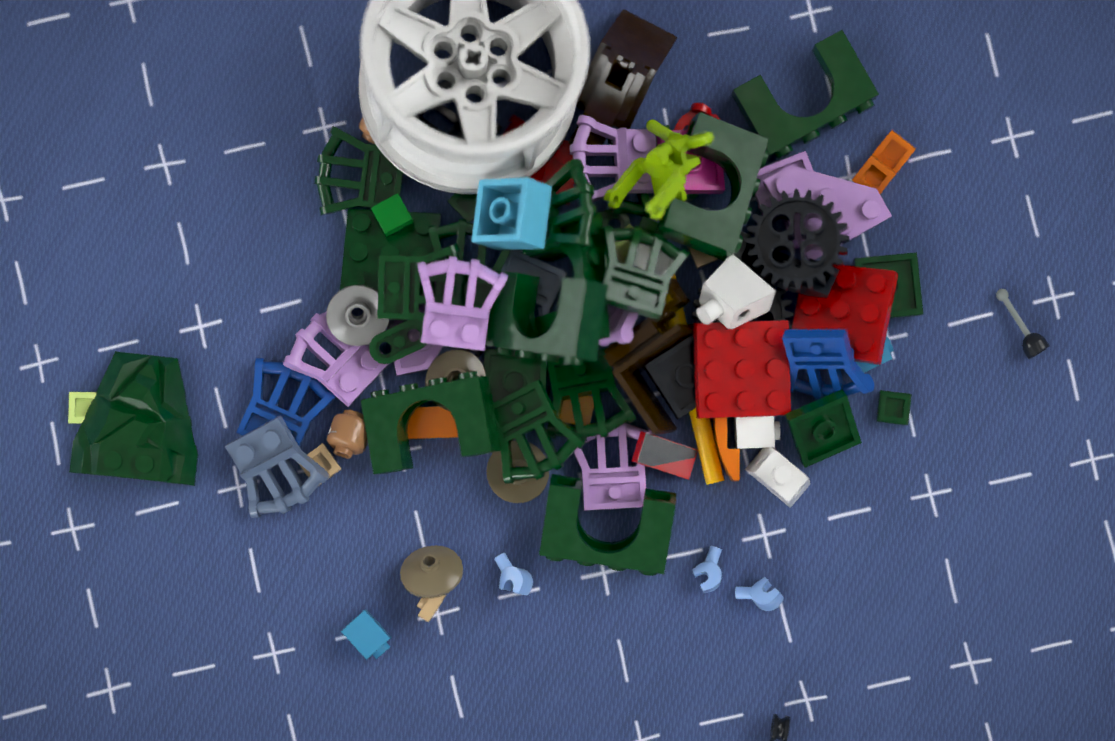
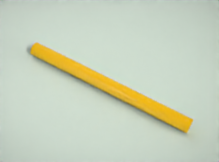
M668 292L664 305L673 300ZM683 307L675 313L676 316L667 322L670 328L676 324H687ZM695 408L689 412L706 485L725 481L710 418H696Z

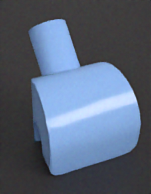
M714 546L709 547L705 562L692 569L695 578L700 575L708 577L707 581L700 584L703 593L716 590L722 580V573L717 565L722 549Z
M506 553L495 557V561L502 572L499 589L512 591L513 588V593L528 595L533 586L531 574L525 569L512 566Z
M766 577L757 581L752 587L736 586L735 589L736 599H752L756 606L764 611L775 610L784 599L776 588L767 593L772 585Z

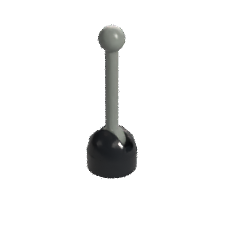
M999 289L996 293L997 299L1003 301L1025 335L1022 349L1027 358L1031 359L1049 348L1050 345L1043 336L1029 332L1008 299V291Z

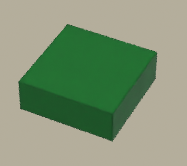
M398 193L371 207L386 237L414 222Z

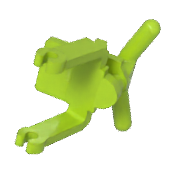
M654 119L647 121L646 129L665 142L647 153L646 158L639 157L634 160L615 185L606 191L604 201L609 202L608 207L618 208L644 173L650 175L655 195L646 206V211L651 212V218L660 219L673 198L681 201L687 200L684 187L686 183L685 175L689 174L691 169L700 164V158L685 152L689 149L711 144L714 140L711 132L707 131L693 136L681 135L671 131Z

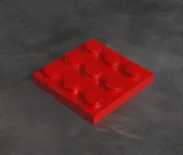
M833 265L834 268L839 269V273L828 298L798 294L792 329H846L850 346L854 349V361L881 365L898 274L892 270Z
M789 320L748 321L734 329L726 328L721 322H713L708 325L694 323L696 418L776 416L791 412L790 365L782 340L785 329H789Z

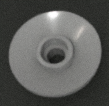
M353 285L341 289L331 298L326 311V320L329 330L339 341L352 346H363L370 344L373 337L386 330L389 319H377L378 291L364 285ZM354 308H361L363 310L360 316H354L351 312Z

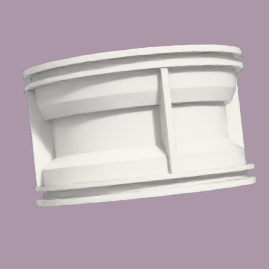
M370 0L365 13L361 34L359 102L364 123L371 138L383 155L397 169L417 182L437 190L458 194H478L479 180L530 177L552 158L567 135L573 119L576 101L582 90L588 69L589 36L587 24L577 0H491L516 10L496 23L489 21L486 0H450L449 24L447 26L417 14L422 9L441 0ZM470 33L477 38V40H475L474 42H466L461 38V36L463 34ZM540 37H542L550 56L552 77L517 60ZM394 43L404 46L428 65L396 89L389 65V57ZM500 47L505 51V54L496 56L490 52V49ZM446 50L451 56L447 59H440L435 55V52ZM503 77L507 80L508 84L506 86H497L492 79ZM441 80H448L453 84V87L444 90L437 83ZM472 93L478 94L482 101L471 103L467 100L466 96ZM506 99L527 104L539 110L528 122L518 129L496 137V100ZM454 102L465 139L439 133L426 126L414 115L444 103Z

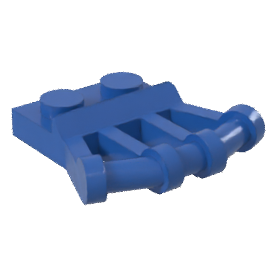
M785 329L782 340L790 365L791 393L794 391L814 396L818 400L841 389L844 390L847 396L859 392L866 394L874 390L872 377L869 374H864L854 361V349L850 346L846 329ZM799 369H807L810 382L797 379ZM819 369H828L832 384H825L822 381ZM840 369L845 370L852 379V382L846 383L843 381Z
M256 358L253 397L236 433L243 436L281 415L300 447L311 422L337 397L319 380L289 369L283 365V362H267L264 358ZM264 374H278L280 377L269 401L262 400ZM291 378L301 384L287 411L278 407L277 404L288 380ZM310 387L321 400L302 418L297 413Z

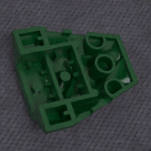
M115 351L96 392V396L93 398L73 440L70 473L195 486L199 454L193 437L192 421L188 413L185 399L186 392L178 358Z

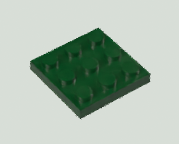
M348 209L340 290L348 286L364 285L378 291L379 255L423 256L434 252L428 226L435 225L440 227L441 213L409 212L414 222L386 237L372 210ZM436 259V260H434V261H431V262H428V263H425V264H429V263H433V262H437V259ZM420 281V295H424L422 283ZM430 282L433 296H435L436 282Z

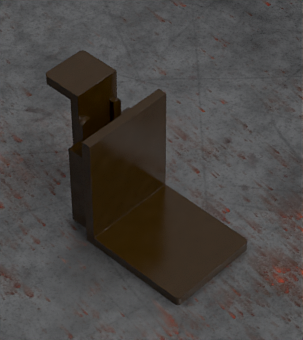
M622 10L596 51L576 101V107L584 110L583 115L589 116L601 124L609 127L615 126L617 128L630 129L658 69L675 44L677 36L627 10ZM577 126L569 140L570 145L573 144L579 126ZM590 132L586 144L604 145L607 138Z
M674 278L670 279L667 291L673 300L664 305L659 320L648 317L632 329L633 339L630 343L620 344L614 342L604 350L606 354L604 355L605 359L615 369L612 371L654 435L673 433L677 430V427L640 372L645 370L643 366L694 334V324H676L672 328L667 324L676 316L675 313L690 302Z

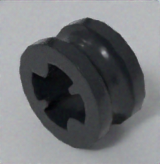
M773 714L770 741L788 740L790 716L785 715L784 718H779L778 714Z

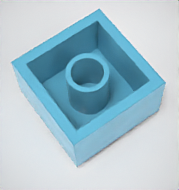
M528 177L479 180L471 242L494 250L544 249L552 186Z

